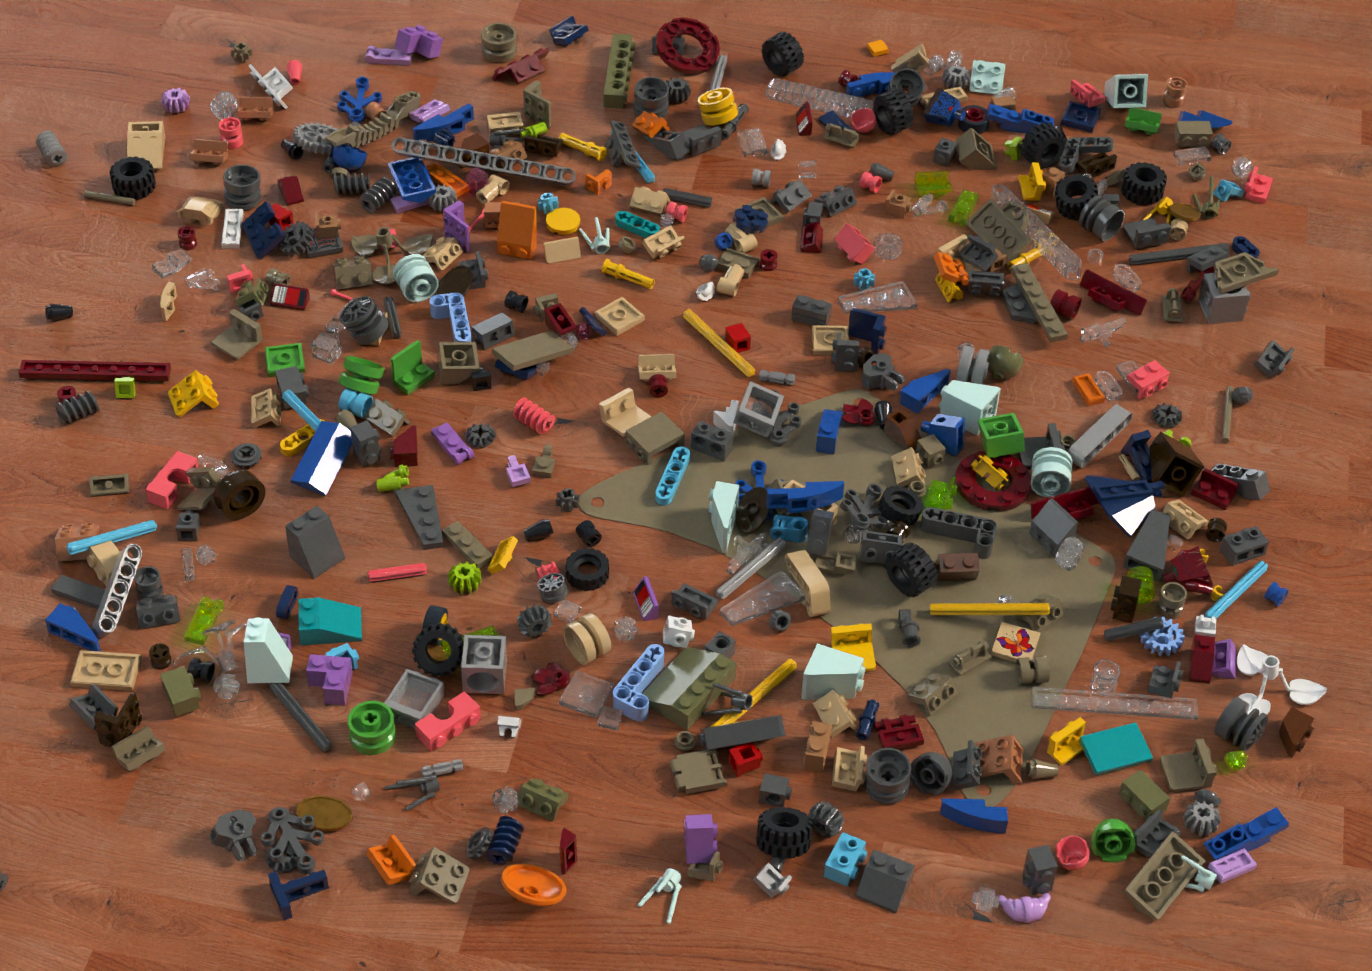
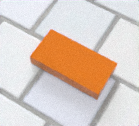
M1089 373L1072 378V383L1087 406L1105 402V396Z

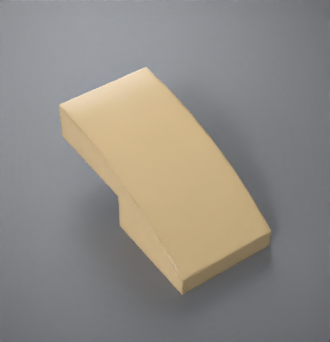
M168 282L161 295L163 321L166 322L175 311L174 300L177 297L175 283Z

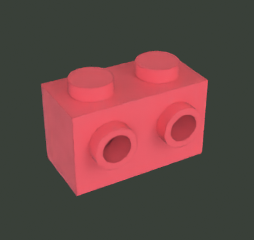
M848 223L834 238L838 243L837 247L844 253L846 252L848 254L847 258L853 263L857 261L863 264L876 249L857 228Z

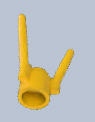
M1168 197L1162 198L1159 204L1143 220L1149 219L1158 211L1162 215L1168 214L1166 223L1170 225L1172 216L1170 207L1173 201Z

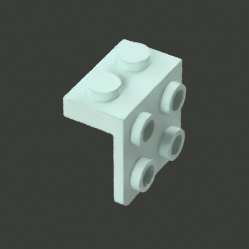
M973 60L970 92L1001 95L1006 64Z

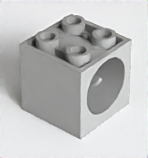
M1215 273L1204 274L1198 301L1208 324L1243 321L1244 314L1247 312V302L1250 300V291L1247 290L1246 286L1220 294Z
M465 635L461 664L463 692L504 694L507 668L506 636Z

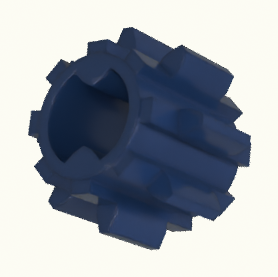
M445 128L443 130L439 129L433 136L434 143L453 147L455 143L454 133Z

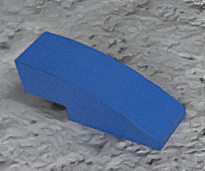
M1203 110L1198 111L1197 115L1181 111L1177 120L1210 121L1211 128L1224 127L1233 123L1231 120Z
M942 798L940 814L976 830L1006 834L1008 824L1007 807H985V799Z

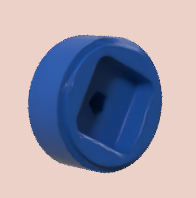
M720 233L715 238V246L721 251H725L733 244V239L728 233Z

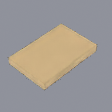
M80 650L70 681L71 687L90 688V685L95 684L99 689L133 691L142 660L141 654Z

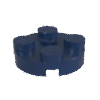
M743 205L742 208L735 211L733 222L735 221L737 228L744 232L754 233V231H759V233H762L766 230L768 224V214L752 209L749 205Z

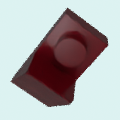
M293 175L277 179L279 189L287 206L304 202L297 176Z

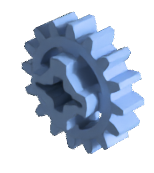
M1162 616L1164 627L1139 634V637H1141L1140 643L1145 644V649H1152V654L1158 652L1159 656H1162V653L1170 656L1171 651L1176 654L1177 650L1181 649L1185 636L1182 635L1183 629H1178V623L1172 624L1173 619L1165 621V617Z

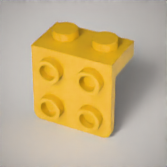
M194 370L168 391L170 401L178 417H182L201 401L213 409L219 405L216 398L218 395L211 385L213 383L207 375L203 376Z
M871 623L831 627V647L833 649L864 658L863 667H866L865 671L876 669Z

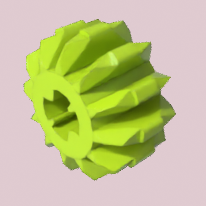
M467 561L465 564L459 562L458 566L452 565L448 573V583L454 592L460 591L461 594L464 592L471 594L472 590H477L478 585H481V571L476 567L475 563L469 565Z

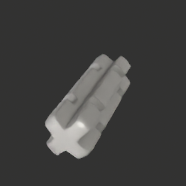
M761 370L759 380H769V382L781 384L787 382L786 384L794 385L795 375L789 373L785 375V373L775 371L769 373L768 370Z
M457 759L452 762L434 764L432 767L430 765L421 768L422 776L427 777L434 774L438 776L451 773L453 770L454 772L463 770V763L461 759Z

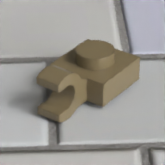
M545 444L543 456L536 457L532 470L534 476L552 478L555 467V459L552 458L553 452H551L552 445Z

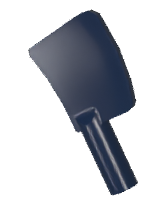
M833 110L819 117V121L824 126L832 123L840 126L841 129L847 128L855 131L836 115Z
M585 307L580 308L579 312L597 333L605 336L607 332Z

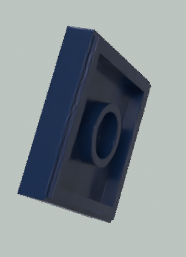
M1069 101L1060 125L1092 133L1100 116L1101 109L1096 107L1089 108L1085 104Z

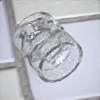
M1104 659L1096 662L1090 681V690L1094 695L1108 698L1116 692L1120 668L1115 662Z

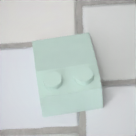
M716 481L715 488L710 490L709 500L712 501H710L708 512L712 513L711 522L722 553H727L738 508L739 485Z

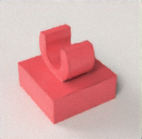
M554 561L549 565H542L536 569L539 579L550 573L561 574Z

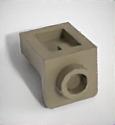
M556 293L535 298L536 305L533 306L535 316H538L541 322L545 321L544 309L558 304Z

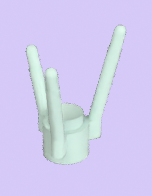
M595 217L598 236L594 238L593 243L581 228L579 231L589 244L592 252L604 254L610 249L609 228H606V238H604L601 233L598 217Z
M1181 856L1184 861L1198 870L1194 880L1198 882V885L1187 883L1185 888L1196 889L1200 892H1203L1205 888L1210 890L1217 874L1203 868L1186 856Z
M667 869L664 875L659 878L657 883L638 903V906L641 907L655 891L659 893L662 889L666 892L673 890L674 893L668 912L667 924L671 923L678 893L682 887L679 884L681 880L679 872L674 869Z

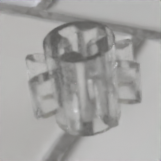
M1244 156L1233 161L1234 165L1231 167L1233 174L1240 178L1249 176L1250 170L1253 168L1252 162L1248 158H1244Z
M620 617L613 625V629L616 632L614 636L620 641H631L638 633V628L635 626L637 621L631 617Z
M221 673V677L215 679L213 688L218 693V698L232 699V695L238 693L240 684L238 680H235V675Z
M504 786L503 790H496L492 797V802L495 804L494 808L504 814H507L508 810L514 811L519 804V798L516 796L518 792L508 786Z
M979 887V892L973 891L972 903L976 904L975 909L991 913L993 907L998 908L1000 898L998 895H995L996 890L988 887Z

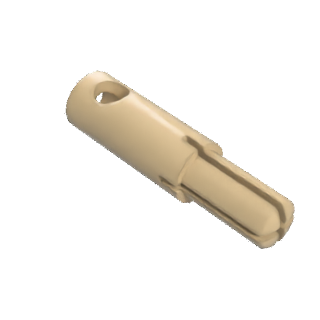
M1121 454L1119 459L1132 481H1139L1141 477L1126 456Z

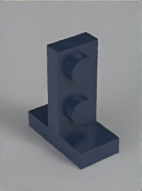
M1149 430L1132 434L1121 449L1122 454L1131 457L1141 480H1146L1147 482L1152 481L1150 449L1147 444L1151 438Z
M325 870L312 872L307 876L290 880L285 884H281L276 871L268 874L270 888L284 921L293 918L290 902L329 889Z

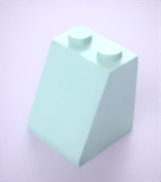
M1148 74L1114 75L1105 82L1104 95L1106 96V101L1113 108L1146 107Z
M952 380L941 391L940 414L965 418V430L978 436L980 433L978 419L996 415L1001 388Z
M248 619L244 637L247 683H289L293 655L270 619Z
M817 644L803 674L801 699L819 700L832 690L838 695L842 694L846 699H854L857 691L861 692L864 685V680H862L866 667H863L864 658Z

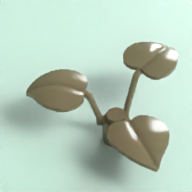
M387 227L379 228L376 231V235L351 237L352 247L356 254L360 256H370L375 253L376 249H380V246L384 248L387 266H380L373 272L374 281L381 285H389L396 282L393 277V269L396 264L390 266L387 248L392 246L393 241L404 252L408 251L409 255H423L425 250L431 247L433 234H426L409 238L402 245L395 238L394 234L391 235Z

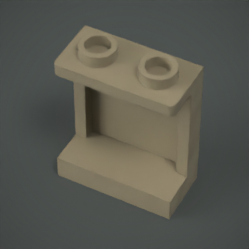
M661 411L626 430L625 444L637 454L640 460L649 465L653 455L669 446L683 447L685 433Z

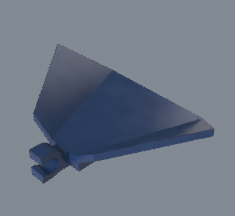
M1086 475L1085 477L1086 483L1107 516L1129 538L1145 522L1151 510H1155L1153 495L1155 497L1162 496L1163 493L1160 489L1165 487L1162 481L1148 483L1146 480L1128 481L1098 475Z

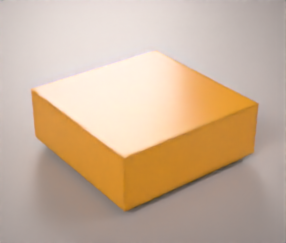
M882 40L867 43V48L874 57L888 54L889 49Z

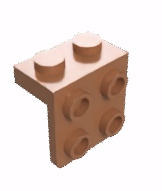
M84 523L82 526L74 527L73 524H67L59 528L55 538L58 562L87 559L89 550L70 555L66 550L67 544L98 535L99 525Z

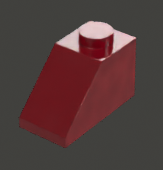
M561 303L544 309L545 324L549 330H552L558 336L577 329V326Z
M416 425L411 426L394 439V448H390V459H394L395 467H399L401 464L418 466Z
M1194 634L1190 648L1189 681L1210 684L1215 653V637Z

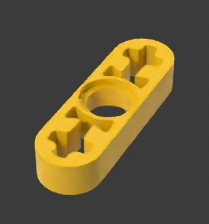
M309 424L280 442L282 455L287 457L294 456L309 446L315 434V431ZM301 436L309 437L306 440L299 439Z

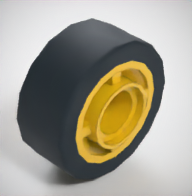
M434 605L429 606L424 617L422 630L433 623L434 625L437 623L446 625L448 623V609ZM435 638L429 644L439 646L443 639Z

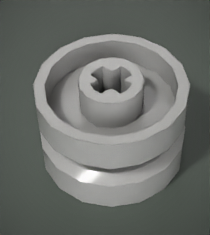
M964 345L956 381L969 382V378L972 376L971 383L983 385L988 372L989 362H987V359L989 358L990 350L980 349L976 359H974V347Z

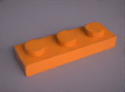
M432 162L425 166L431 180L439 186L444 184L446 187L451 186L455 190L457 198L469 191V185L438 162Z

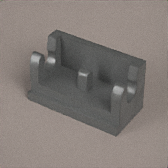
M504 313L497 314L472 326V331L478 336L475 340L484 350L515 336L513 320Z

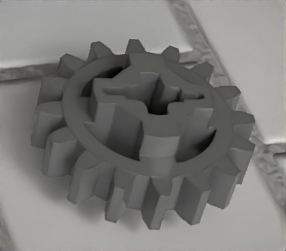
M297 221L296 225L291 223L289 228L285 227V237L277 244L278 249L285 256L290 255L293 257L295 253L299 255L301 250L305 251V248L310 246L308 242L313 240L311 236L314 235L312 229L305 222L300 223Z

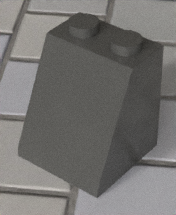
M318 506L285 525L290 557L312 578L315 579L345 559L330 517Z

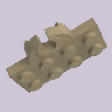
M990 198L966 222L985 243L990 242L1002 255L1006 254V264L1019 257V254L1023 253L1034 242L1024 232L1029 223V213L1019 203L1010 201L1000 208ZM1022 210L1021 215L1018 216V217H1015L1016 213H1017L1018 211Z

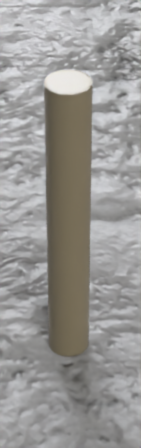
M84 191L85 198L135 205V199Z

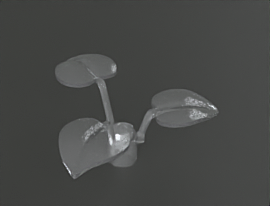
M235 620L226 621L202 632L203 636L213 632L216 633L222 650L217 653V658L206 646L180 654L174 659L173 668L184 657L202 652L207 653L214 663L219 665L222 674L237 668L233 653L232 635L239 630L246 629L247 622L224 633V636L228 637L229 651L228 649L225 650L219 631H226L228 626L236 623Z

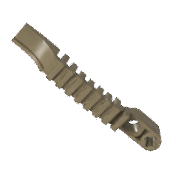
M409 91L396 96L385 114L383 112L380 113L379 119L377 117L374 118V123L369 121L368 125L363 124V127L361 125L357 127L356 125L352 126L349 124L348 128L338 129L325 136L324 141H329L335 147L347 143L352 148H358L359 145L363 146L365 143L368 144L371 140L375 141L376 138H381V135L385 136L387 132H392L393 128L397 129L401 119L409 116L410 112L419 108L421 95L418 92Z

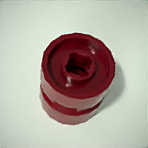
M1057 289L1050 303L1057 314L1062 312L1063 316L1073 320L1080 309L1082 299L1074 295L1068 296L1067 292Z

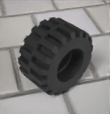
M779 32L762 44L761 49L764 63L772 73L779 77L788 76L800 68L804 62V53L796 38L786 32Z
M893 89L875 97L873 102L874 114L879 127L886 134L893 135L912 126V106L901 90Z
M1041 123L1026 133L1021 141L1020 153L1031 164L1039 163L1040 169L1048 168L1062 156L1066 148V140L1052 124Z
M130 156L125 159L122 158L120 161H116L115 165L111 166L109 173L115 195L142 199V197L149 196L156 187L153 165L143 157Z
M1137 162L1136 164H1131L1124 172L1121 187L1122 194L1127 200L1138 205L1158 203L1163 198L1167 175L1165 171L1152 163Z
M1071 174L1070 177H1064V180L1061 179L1055 187L1056 190H1054L1058 212L1062 213L1063 217L1068 216L1070 220L1072 218L1079 220L1085 205L1093 197L1099 195L1094 179H1089L1088 175L1083 176L1082 174Z
M905 543L887 556L885 560L886 572L895 587L906 596L916 597L936 583L937 570L934 566L935 564L919 545Z
M433 623L425 627L418 634L413 643L412 654H414V662L418 663L417 667L424 670L423 673H430L433 677L437 675L443 677L446 674L453 673L462 663L464 641L463 635L457 632V628L450 627V624L437 623L434 625ZM435 638L445 640L451 648L450 657L444 661L433 659L428 653L429 642Z
M790 807L769 808V810H765L759 815L756 844L761 851H764L767 855H772V857L783 859L800 857L810 849L811 818L806 813Z

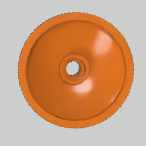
M530 864L511 865L503 871L501 876V883L505 890L513 898L526 905L551 906L562 901L566 894V886L562 879L553 872L539 866Z

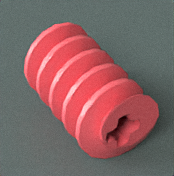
M525 397L516 403L513 411V416L516 420H519L527 427H531L532 430L541 435L552 428L556 419L555 415H550L548 411L544 412V408H539L537 404H533L532 401H528Z

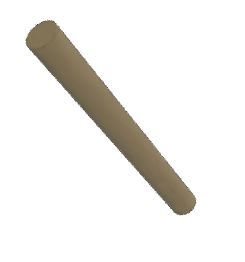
M1232 386L1226 387L1222 430L1223 443H1228L1230 438L1233 401Z

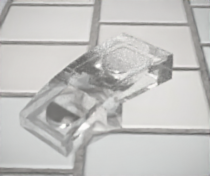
M183 249L167 253L166 260L152 264V270L163 279L184 268L192 261L193 257Z

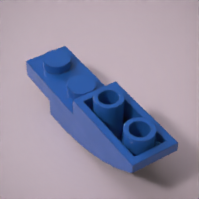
M895 72L860 75L858 81L847 83V99L850 100L874 93H879L880 95L887 92L888 85Z
M468 103L444 117L438 114L414 127V140L422 142L434 141L433 136L435 132L439 131V129L443 130V128L453 132V135L465 130V124L474 119L473 106Z
M989 104L987 108V119L999 122L1000 129L1028 133L1031 128L1041 123H1050L1054 126V118L1032 110L1023 109L1021 113L993 104Z
M844 481L805 482V488L767 489V509L787 508V513H797L828 506L843 498Z
M1275 807L1243 826L1241 823L1204 842L1203 845L1216 861L1244 848L1249 852L1270 842L1273 835L1289 827V822L1279 809Z

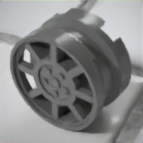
M559 573L547 574L537 583L541 598L546 603L560 602L568 595L565 579Z

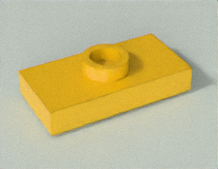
M514 536L500 541L488 567V571L491 574L505 569L507 563L511 560L512 552L518 542Z

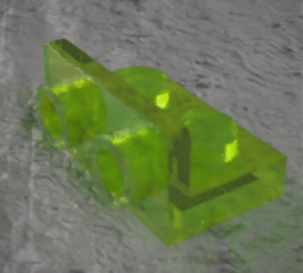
M951 477L950 483L932 479L924 509L934 507L951 510L954 499L951 497L956 496L958 485L955 484L956 477Z

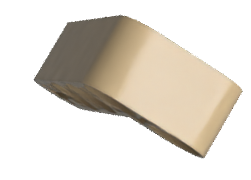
M800 550L785 554L786 566L805 594L806 609L809 617L830 613L828 582L807 551Z

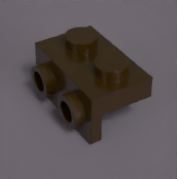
M537 134V138L525 136V151L557 157L563 146V140Z
M1099 153L1077 161L1076 168L1090 178L1114 169L1117 155L1108 156L1106 153Z

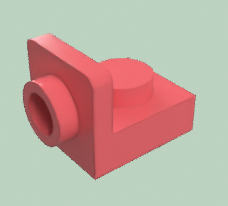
M245 264L241 265V272L227 275L228 287L231 293L239 291L244 282L253 280L252 272L250 269L247 270Z

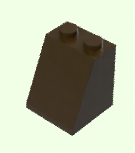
M1162 432L1157 435L1150 445L1152 481H1162L1165 485L1164 488L1183 497L1205 466L1189 446Z

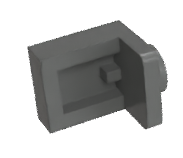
M254 299L238 306L240 313L254 321L264 316L260 304L256 303Z

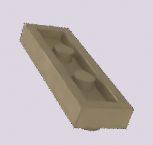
M459 521L442 529V535L471 564L475 563L477 568H481L491 562L493 555Z

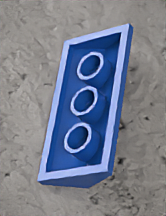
M407 158L387 163L403 200L422 203L436 193V188L422 159Z
M321 421L290 483L326 496L352 446L351 431L340 423Z

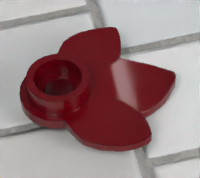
M1201 271L1195 281L1191 280L1181 294L1184 302L1187 303L1195 298L1196 291L1203 282V271Z
M862 398L858 406L843 405L845 415L842 419L850 424L860 423L862 425L874 423L873 405L866 399Z
M555 662L548 663L546 669H538L531 675V678L539 683L535 692L536 695L552 694L556 689H564L570 683L569 673L563 670L560 664Z

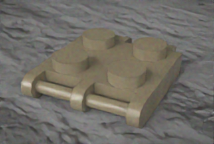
M717 749L676 755V759L670 760V766L679 792L685 791L686 794L727 786V781L722 775V764L718 762Z

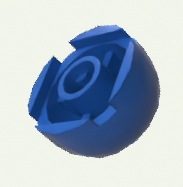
M341 144L337 147L334 146L332 156L336 165L350 173V170H358L364 165L367 152Z

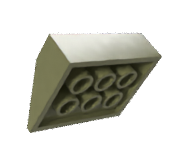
M687 647L642 694L648 698L649 708L688 731L701 717L702 713L724 691L714 687L713 683L728 687L735 680L737 663L720 653Z

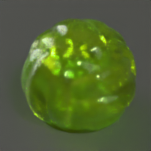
M1244 750L1227 752L1225 755L1226 765L1236 771L1243 769L1248 762V756Z

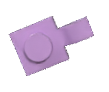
M515 455L507 457L509 463H507L506 474L512 487L530 483L531 477L525 464L519 465Z

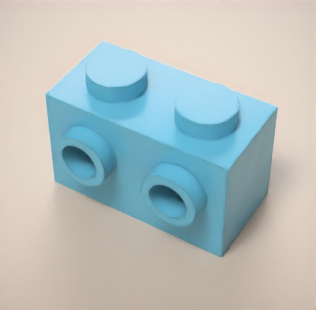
M842 832L825 864L824 877L848 887L851 879L855 880L858 875L859 864H863L868 854V851H865L866 841Z

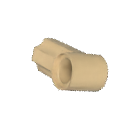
M493 174L489 177L487 184L476 193V198L481 204L485 205L486 202H490L498 194L504 195L508 191L510 184L507 180Z
M735 223L730 224L725 233L731 235L735 248L739 252L746 253L756 249L758 246L755 236L740 230Z
M738 264L730 266L725 276L719 279L717 292L735 297L739 283L744 275V269Z

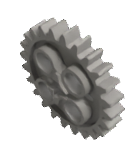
M310 122V125L304 123V125L299 124V127L296 126L293 130L292 140H294L298 147L302 146L303 150L308 149V152L315 151V154L321 152L322 155L324 153L331 155L334 144L329 141L325 142L324 138L338 130V128H332V125H320L318 122L316 124Z

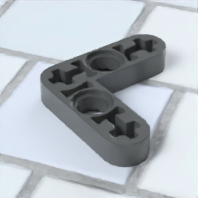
M1111 137L1069 138L1066 140V148L1059 161L1060 170L1065 174L1072 173L1076 168L1080 153L1111 152L1114 149L1113 139Z

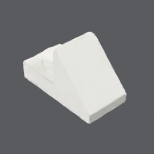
M731 400L730 407L726 408V412L714 411L713 423L716 427L734 434L736 424L733 421L739 408V401Z

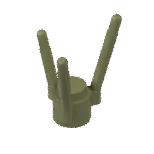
M1210 176L1209 201L1201 206L1197 195L1193 194L1201 215L1206 219H1213L1218 216L1221 202L1220 199H1218L1216 205L1213 202V176Z

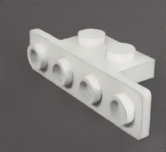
M250 64L249 67L252 70L250 74L256 80L260 79L257 82L263 89L267 87L265 91L270 97L274 96L273 101L279 107L282 105L287 109L288 106L281 98L293 89L290 83L276 67L262 77Z

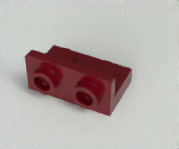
M1204 468L1200 479L1192 489L1191 495L1226 510L1235 498L1239 484Z

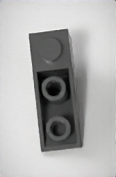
M1219 463L1211 470L1237 482L1239 485L1236 493L1243 498L1260 501L1270 491L1266 471Z

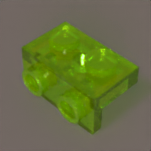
M915 172L914 189L921 196H929L930 193L946 195L947 192H952L949 172Z

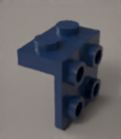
M852 308L849 317V336L872 342L871 350L874 355L879 354L880 350L884 349L886 342L884 339L887 326H885L886 316Z

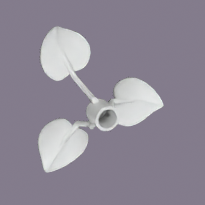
M1244 644L1239 650L1237 656L1239 671L1247 676H1254L1258 672L1263 675L1258 697L1252 693L1238 696L1249 703L1248 714L1255 708L1260 711L1259 715L1261 713L1267 715L1270 712V702L1262 699L1267 680L1275 679L1278 674L1286 691L1290 692V699L1300 705L1315 703L1326 693L1327 688L1305 679L1292 680L1288 686L1283 675V669L1279 668L1280 661L1277 657L1267 656L1263 652L1251 649Z

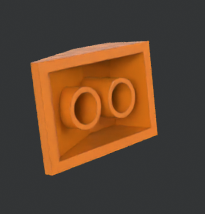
M502 201L497 236V253L531 260L537 248L536 207Z

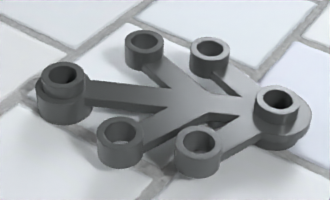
M756 403L751 406L752 411L768 418L771 417V415L762 410V405ZM790 403L788 410L781 416L778 412L773 426L774 429L769 434V439L774 446H783L788 440V434L801 426V417L796 416L799 413L798 403ZM790 418V424L782 429L781 425Z
M875 483L869 484L866 489L867 498L864 505L857 496V492L853 489L846 491L845 499L840 504V508L848 511L851 515L850 522L857 530H867L869 526L884 529L888 523L878 508H871L873 502L879 499L883 492V489ZM853 503L855 504V506H856L857 509L859 510V513H857V511H856L855 508L853 507ZM868 516H879V517H877V518H869Z
M283 807L272 809L268 815L271 825L268 831L261 835L262 844L266 847L272 846L275 842L274 836L279 828H281L283 833L277 846L270 850L271 860L273 862L282 861L284 858L283 853L289 842L298 857V871L305 875L314 872L316 868L315 859L311 855L306 854L298 839L311 842L313 845H321L324 842L323 832L320 830H315L312 833L293 829L289 825L302 826L305 830H310L315 826L314 817L312 815H305L303 817L290 815V812Z

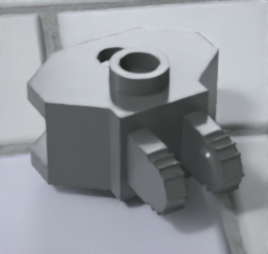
M886 353L875 354L863 364L862 386L867 389H883L887 387L895 391L899 387L898 383L902 384L905 378L894 370L895 366L891 363V356Z
M238 809L220 816L209 836L212 844L226 848L228 852L232 851L238 861H242L245 858L242 846L250 857L257 855V850L251 839L253 835L251 830L256 822L253 813Z

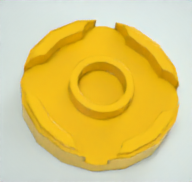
M557 208L547 214L546 226L552 233L557 232L558 235H569L576 232L578 227H580V216L570 208Z

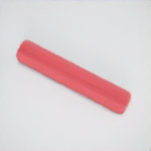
M425 563L369 570L368 579L369 582L424 575L427 573V567Z

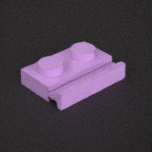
M434 99L410 112L409 116L410 119L422 123L438 114L442 115L450 111L449 104L445 105L444 102Z

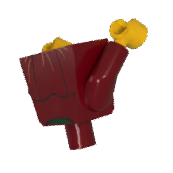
M1198 546L1191 550H1181L1170 561L1173 571L1162 575L1165 584L1178 582L1186 591L1210 595L1214 601H1218L1223 596L1221 586L1217 585L1213 589V583L1206 566L1209 556L1205 555V550L1199 549Z

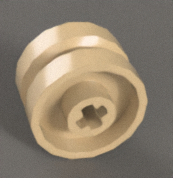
M587 613L581 616L578 622L572 621L563 627L565 643L572 656L580 664L587 665L593 662L596 656L602 657L611 651V641L607 630L594 614Z

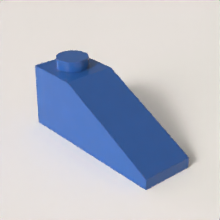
M945 369L912 380L901 389L900 404L918 414L942 391L945 385L949 384L951 370Z
M824 409L817 434V452L835 453L842 418L841 411Z
M60 603L45 619L49 633L89 651L101 652L98 638L75 608Z

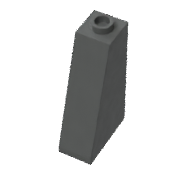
M1154 509L1151 510L1126 554L1123 568L1157 582L1161 581L1166 557L1170 523L1169 515Z
M770 715L701 728L698 739L700 746H703L705 750L782 737L785 736L782 715Z

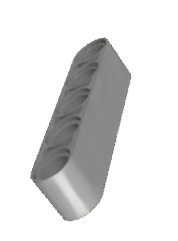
M1115 404L1069 448L1067 453L1070 454L1072 463L1080 468L1085 467L1129 424L1133 414Z
M129 544L118 554L92 624V632L97 637L107 636L117 626L142 557V549L137 544ZM127 551L133 555V558L128 556ZM121 569L126 572L127 576L121 573ZM114 587L120 590V594L115 592ZM108 605H111L113 607L114 612H111L108 609ZM101 622L107 626V630L102 628Z

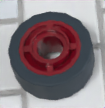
M977 105L963 107L961 110L965 111L966 115L962 121L958 120L959 128L963 132L968 131L970 128L978 134L986 132L989 127L987 110Z

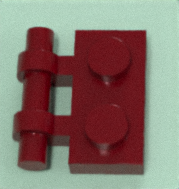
M905 714L900 715L899 718H883L881 721L875 722L874 729L880 730L878 731V738L881 747L899 750L924 745V738L919 724H913L916 723L915 716H907Z

